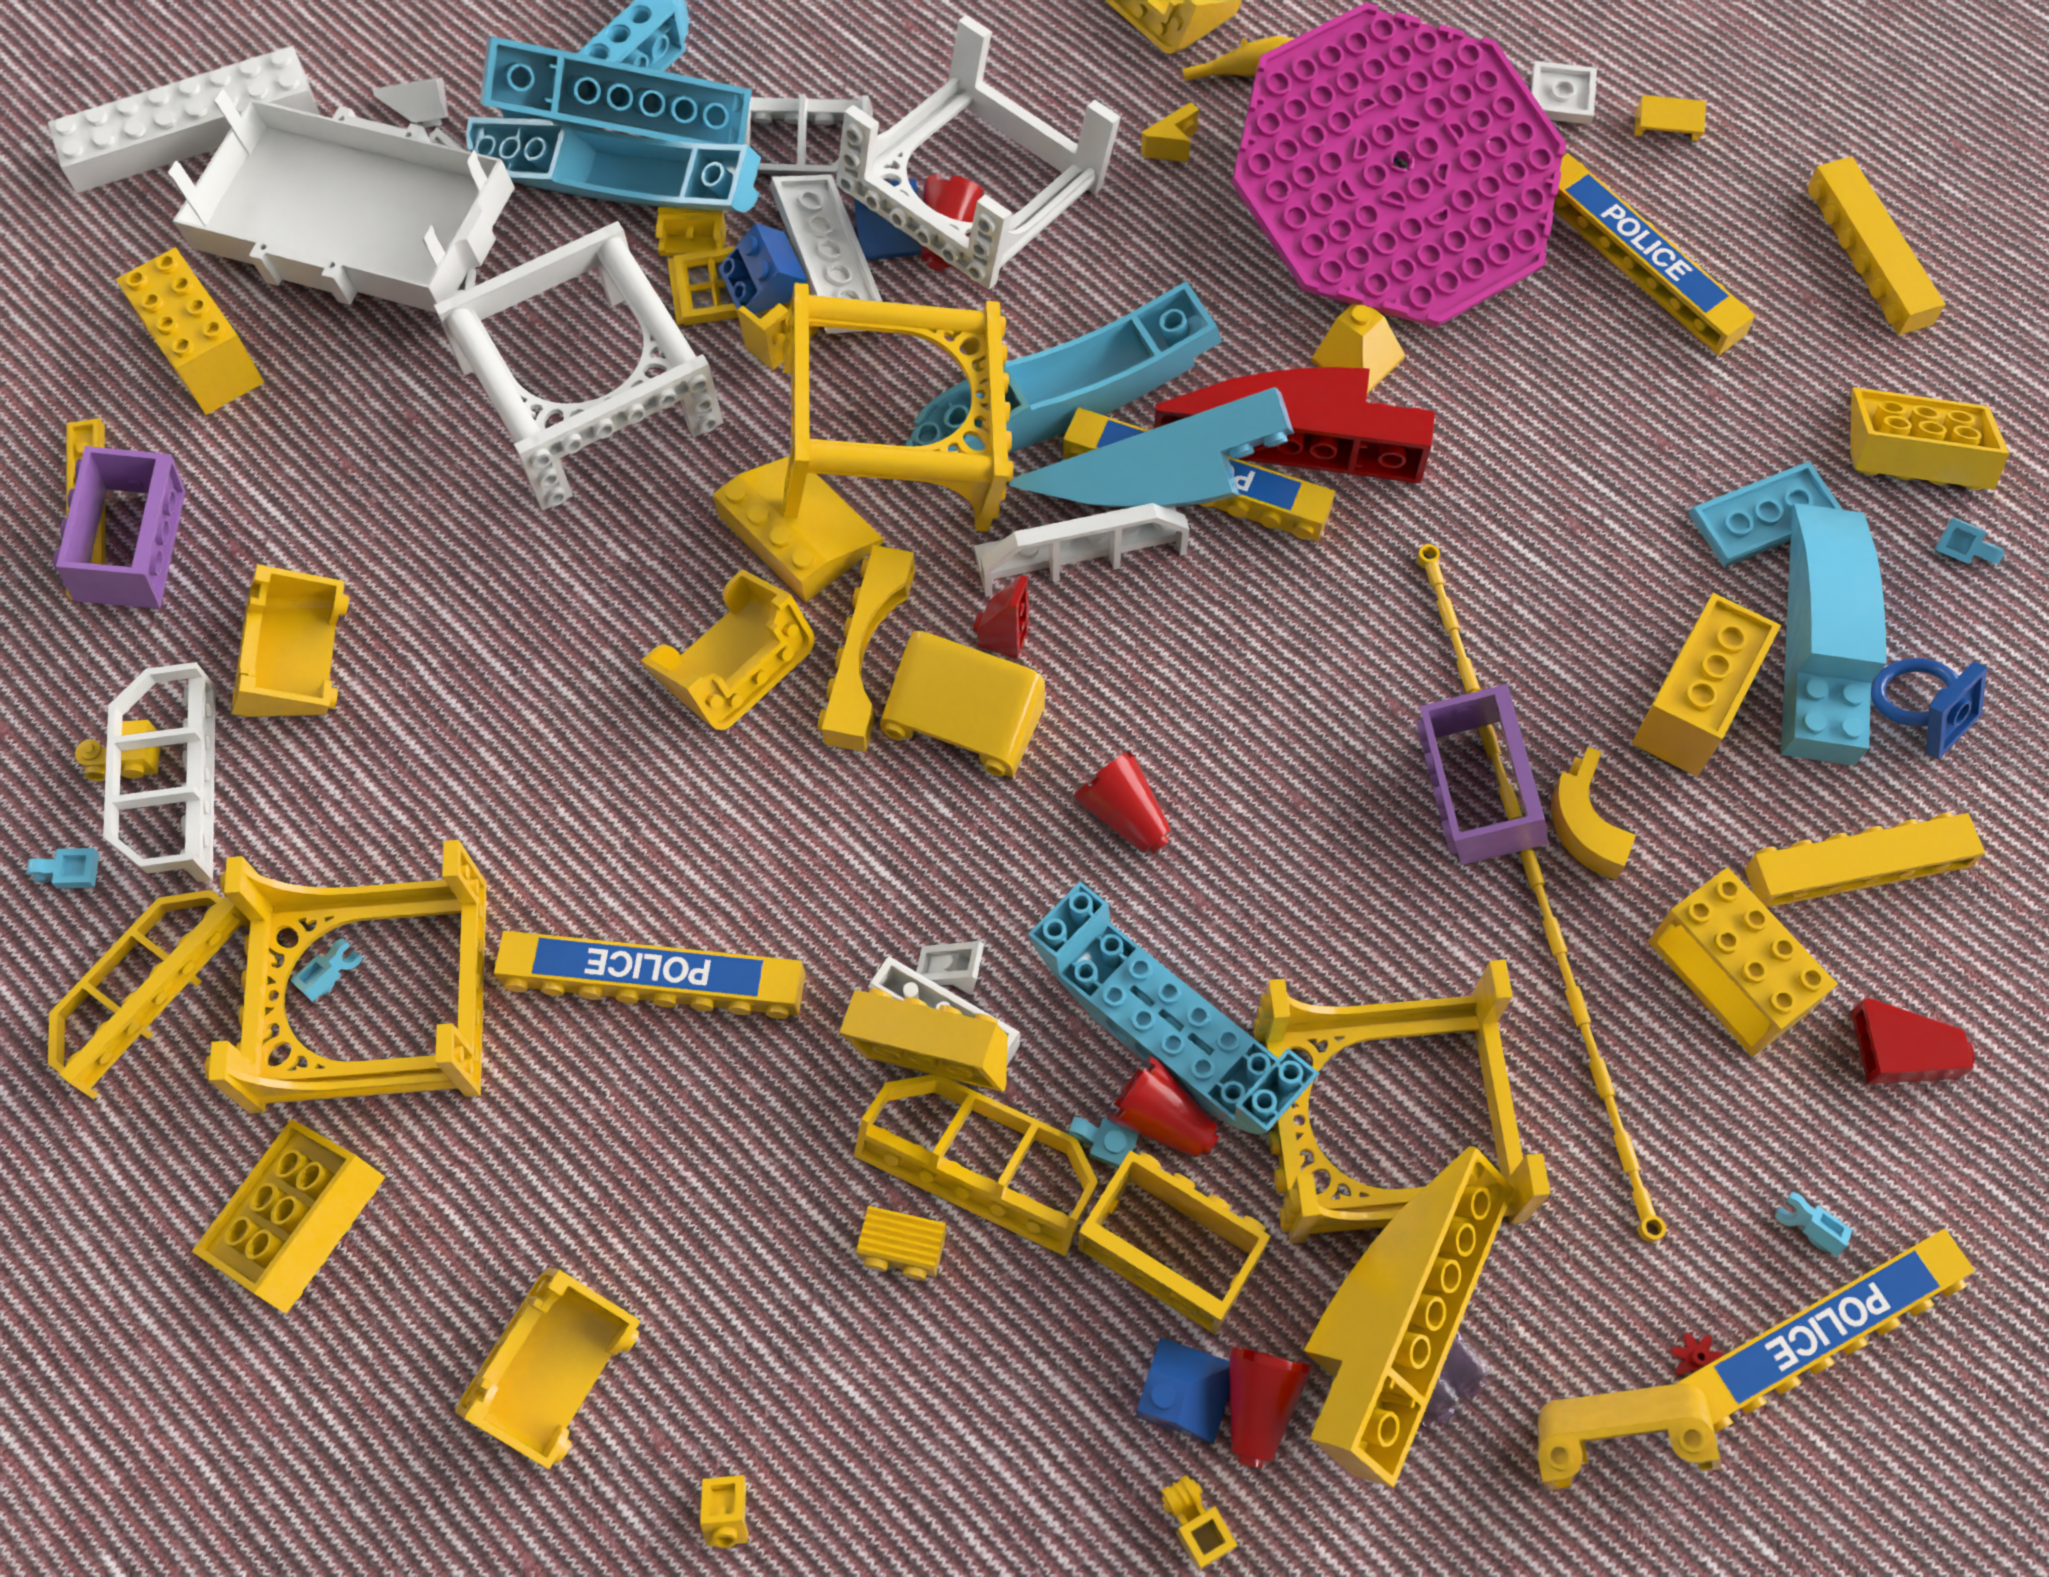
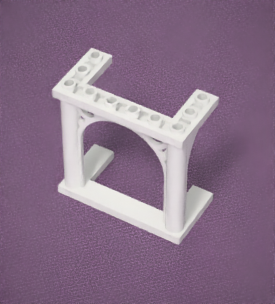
M965 15L958 21L948 82L886 132L877 135L878 121L854 105L844 111L836 185L845 193L850 194L866 205L870 210L875 211L891 222L896 228L901 229L917 240L921 245L939 255L947 263L952 264L968 275L973 281L990 290L997 283L999 270L1005 263L1084 192L1089 190L1095 195L1102 188L1121 117L1098 101H1092L1087 106L1077 145L983 82L992 31ZM966 108L1062 172V174L1014 215L1005 207L984 195L977 201L973 223H968L946 217L923 203L910 186L906 166L911 154L919 145ZM892 165H895L898 170L892 169ZM884 179H894L900 182V184L892 186ZM967 233H971L970 238L966 236Z
M618 221L433 305L463 374L467 375L473 371L475 372L515 441L514 446L542 510L560 505L566 499L573 496L559 458L567 454L576 453L582 447L599 439L607 438L615 431L630 424L638 423L661 409L669 408L676 402L681 401L687 427L693 437L710 432L723 424L709 363L703 354L697 357L630 253L624 230ZM598 267L605 294L610 304L615 306L625 301L642 329L644 345L641 359L632 375L621 386L598 399L566 404L538 398L526 391L515 380L481 320ZM655 351H659V357L651 358ZM654 367L666 370V372L653 378H648L644 374L646 370ZM540 408L543 410L536 416V413L532 411L533 409ZM560 413L564 416L563 421L545 428L546 421L551 415Z

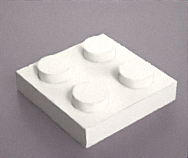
M1534 61L1530 91L1550 120L1591 125L1594 117L1597 68Z

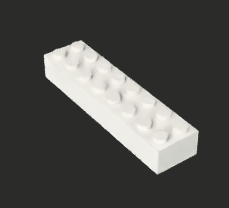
M290 46L48 122L60 166L76 193H80L174 163L175 160L180 161L218 149L231 129L223 113L214 102L221 89L227 93L239 114L250 98L320 115L297 53L294 47Z

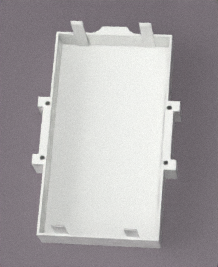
M223 89L219 91L214 102L223 113L231 129L196 185L194 186L182 166L176 160L168 171V175L186 198L173 223L192 249L253 264L265 282L279 286L282 280L331 292L336 300L341 303L351 305L356 294L359 292L435 313L433 305L453 297L467 272L472 268L482 265L496 240L492 228L515 188L502 159L477 154L475 150L469 152L432 143L423 126L410 123L407 129L374 122L358 118L352 109L339 106L333 118L251 98L239 114Z

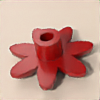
M1686 1332L1684 1334L1686 1348H1671L1672 1354L1684 1360L1676 1368L1675 1373L1677 1375L1686 1374L1691 1370L1693 1374L1724 1356L1722 1352H1708L1712 1344L1710 1335L1703 1337L1699 1344H1697L1695 1338Z

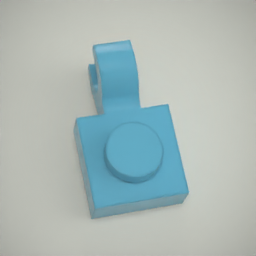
M1951 517L1935 546L1936 551L1970 564L1974 555L1999 564L2005 553L2003 548L1982 541L1987 533L1985 530L1954 517Z
M95 848L57 849L55 859H29L26 873L34 875V882L47 883L52 881V884L57 889L95 888L99 853Z
M341 938L332 945L324 957L318 954L290 981L314 1002L319 996L325 995L332 989L335 981L341 976L338 972L339 970L355 968L362 961V957L356 951H353L348 957L342 958L343 952L350 945Z
M1074 1116L1068 1134L1077 1138L1079 1142L1092 1146L1089 1154L1090 1158L1117 1169L1130 1150L1133 1151L1139 1134L1115 1125L1103 1118L1100 1128H1097L1092 1123Z
M1791 1192L1787 1202L1794 1206L1797 1212L1789 1213L1784 1208L1779 1207L1775 1213L1776 1219L1786 1226H1803L1802 1232L1807 1235L1814 1246L1823 1251H1829L1838 1257L1847 1246L1852 1229L1817 1205L1814 1209L1801 1195Z

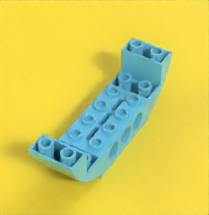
M634 0L631 5L615 17L599 34L594 36L577 54L665 71L686 51L684 41L689 24L686 0ZM500 108L503 118L558 120ZM573 123V124H578V125L587 126V127H594V126H589V125H584V124H579V123Z
M1079 882L1028 933L1032 944L1045 964L1075 1000L1090 1014L1093 1020L1149 1066L1150 1064L1145 1059L1153 1055L1205 1112L1208 1111L1235 1128L1254 1134L1267 1133L1319 1075V1072L1289 1048L1277 1058L1110 923L1109 904L1082 882Z

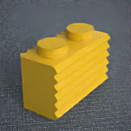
M868 1206L856 1253L858 1259L864 1261L863 1266L868 1269L886 1272L887 1267L890 1266L903 1270L902 1275L907 1278L925 1281L926 1275L936 1277L947 1234V1226L943 1222Z

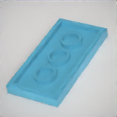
M1808 461L1694 506L1688 514L1725 568L1789 542L1792 535L1791 517L1794 503L1843 509L1811 462Z

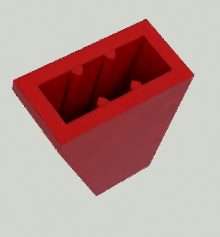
M1872 998L1863 999L1851 1010L1867 1084L1960 1079L1974 1068V1049L1968 1043L1965 1030Z

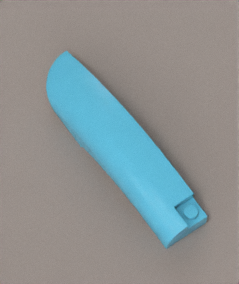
M1183 282L1130 314L1100 329L1047 350L1007 361L1003 365V373H1008L1009 386L1007 394H1005V402H1010L1009 422L1006 423V431H1011L1012 445L1008 453L1067 432L1078 407L1105 415L1130 403L1195 366L1193 358L1221 343L1222 340L1217 325L1188 282ZM967 379L935 397L922 409L914 420L915 428L910 439H907L906 446L915 447L933 444L949 437L960 428L966 420L971 407V392ZM976 394L979 398H983V394ZM975 420V426L981 428L982 420ZM965 435L963 437L965 443L970 448L977 451L985 449L984 444L973 435ZM956 446L948 448L949 452L958 450Z

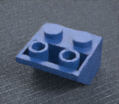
M758 223L752 226L718 267L736 308L738 309L743 305L753 314L774 308L779 303L781 305L788 303L792 299L794 283L805 284L807 282V278L785 232Z

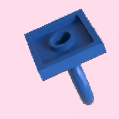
M1925 658L1903 659L1886 666L1879 672L1871 686V698L1876 709L1891 721L1907 726H1928L1926 754L1939 760L1982 716L1987 667L1973 661L1958 676L1951 668L1938 661ZM1921 672L1938 677L1945 683L1947 688H1942L1935 695L1928 711L1910 712L1896 707L1889 701L1886 695L1888 684L1902 674Z

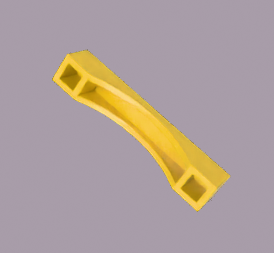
M873 545L870 557H864L861 566L863 582L861 587L855 588L852 606L855 608L853 617H847L845 622L844 637L847 639L844 648L839 647L836 654L835 667L838 668L835 679L830 678L827 687L826 697L830 700L827 710L822 709L818 719V730L822 731L825 745L867 752L875 719L872 704L862 684L861 671L864 654L870 638L879 624L893 609L908 599L915 574L914 552Z

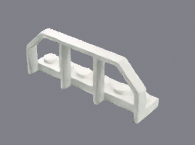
M799 94V99L751 97L744 145L750 146L751 119L756 123L763 124L771 123L772 119H784L785 123L798 124L797 164L759 163L757 174L837 176L839 159L832 165H806L807 120H815V123L820 125H832L834 121H843L844 111L852 105L873 118V107L869 96H862V100L807 99L805 94Z
M1150 503L1015 531L1004 540L975 545L974 553L985 596L992 595V580L1049 568L1052 581L1057 582L1060 581V565L1109 555L1113 570L1119 569L1122 552L1175 541L1179 555H1186L1189 526L1185 515L1176 512L1175 507L1165 508Z
M197 662L145 669L108 705L103 838L146 873L184 869L197 882L213 880L216 686ZM189 679L188 686L184 688L188 718L184 719L183 728L122 736L123 715L155 683ZM187 742V750H184L182 754L187 777L182 787L120 795L121 751ZM177 802L186 803V815H183L181 818V828L185 836V848L181 850L180 854L143 859L118 839L119 810Z

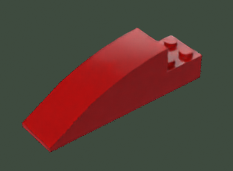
M1298 368L1233 378L1158 403L1155 409L1154 429L1276 387L1282 394L1294 433L1287 435L1288 442L1271 448H1268L1267 445L1264 446V444L1253 447V454L1239 458V460L1421 484L1432 447L1435 411L1424 410L1418 407L1390 406L1386 403H1367L1370 368Z

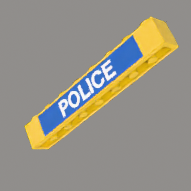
M1569 153L1563 156L1560 166L1561 176L1558 193L1553 204L1554 212L1718 356L1746 336L1756 315L1745 304L1737 300L1722 284L1708 275L1698 263L1693 262L1678 249L1675 243L1663 236L1650 222L1633 210L1627 202L1610 190L1604 182L1588 171L1581 162H1578Z
M1078 407L1063 439V458L1069 459L1150 430ZM1228 456L1240 496L1199 504L1203 507H1214L1226 511L1237 518H1247L1259 522L1270 529L1277 528L1292 533L1300 539H1310L1319 542L1331 512L1336 491Z
M503 931L494 974L502 986L513 992H526L527 988L539 989L544 994L551 996H563L564 992L578 993L580 997L589 1000H599L601 996L615 997L616 1000L628 1004H636L638 1000L653 1001L657 1006L667 1008L675 1007L676 1004H686L699 1011H712L713 1007L725 1008L737 1015H749L751 1011L764 1012L768 1017L775 1019H786L788 1015L799 1016L806 975L803 963L800 960Z
M1944 1228L1676 1384H1691L1698 1387L1704 1393L1708 1402L1714 1433L1733 1423L1729 1415L1741 1408L1745 1415L1765 1405L1767 1401L1763 1395L1774 1388L1781 1395L1799 1385L1801 1382L1797 1377L1798 1374L1809 1369L1815 1375L1833 1365L1835 1362L1830 1356L1842 1349L1846 1356L1868 1344L1864 1336L1876 1330L1878 1335L1882 1336L1900 1326L1901 1323L1897 1318L1899 1315L1909 1311L1912 1317L1934 1306L1930 1297L1942 1292L1944 1297L1947 1298L1965 1288L1967 1285L1963 1278L1975 1272V1270Z

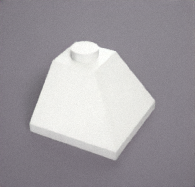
M443 77L373 89V94L376 98L411 122H422L424 128L442 125L441 118L448 117Z

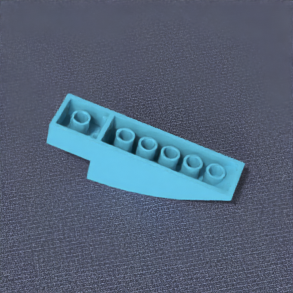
M487 35L480 104L667 141L744 145L752 89Z
M1276 387L1014 477L1009 482L1010 487L1099 507L1131 508L1154 503L1165 508L1205 504L1240 496L1228 459L1229 455L1234 457V459H1239L1253 454V447L1264 444V446L1267 445L1268 448L1281 445L1288 442L1286 436L1294 432L1282 394Z
M1794 503L1791 517L1792 535L1790 540L1781 755L1854 766L1869 749L1871 682L1886 665L1885 609L1877 551L1864 513Z

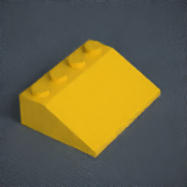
M1856 387L1852 389L1850 455L1855 470H1859L1866 475H1877L1878 473L1893 475L1901 480H1911L1913 478L1928 480L1936 485L1957 484L1970 490H1981L1982 488L1995 490L2009 456V451L1989 406Z
M787 456L737 475L712 495L718 517L806 603L871 553L873 545H881L884 539L815 473H807L798 518H784L783 488L790 457Z
M291 1119L193 1248L192 1252L255 1295L287 1314L313 1276L326 1262L337 1243L350 1229L353 1221L366 1203L373 1197L385 1176L355 1154Z

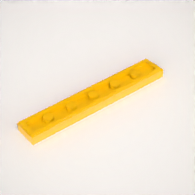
M100 418L66 423V519L69 513L68 493L70 489H75L77 480L75 476L76 461L82 459L85 446L105 448V424ZM105 502L94 542L91 564L106 565ZM66 588V595L70 598V600H73L68 589Z

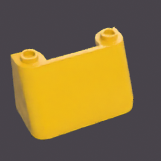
M1105 0L1167 54L1181 52L1232 18L1237 13L1242 0Z
M257 564L246 602L231 715L241 717L326 715L328 708H335L338 688H332V680H329L336 623L339 615H346L349 603V595L343 594L345 581Z
M743 569L726 584L723 591V600L729 612L682 655L675 648L664 644L657 646L640 660L649 674L704 722L717 730H725L740 719L812 651L815 641L814 633L792 595Z
M914 631L905 647L880 721L881 731L888 737L898 741H902L904 738H912L915 731L979 754L984 770L991 775L998 777L1005 775L1014 778L1045 708V681L1039 673L1030 668L924 631Z
M547 1268L533 1284L457 1404L455 1413L547 1469H550L554 1462L559 1464L563 1460L571 1446V1441L567 1439L569 1423L612 1355L616 1356L621 1350L627 1353L632 1348L639 1336V1331L636 1328L641 1321L561 1270Z
M1680 1383L1555 1400L1547 1403L1541 1408L1538 1415V1461L1542 1482L1550 1490L1572 1488V1477L1580 1471L1583 1464H1589L1585 1442L1666 1431L1669 1433L1674 1453L1689 1463H1697L1700 1472L1722 1469L1709 1406L1704 1393L1696 1386Z

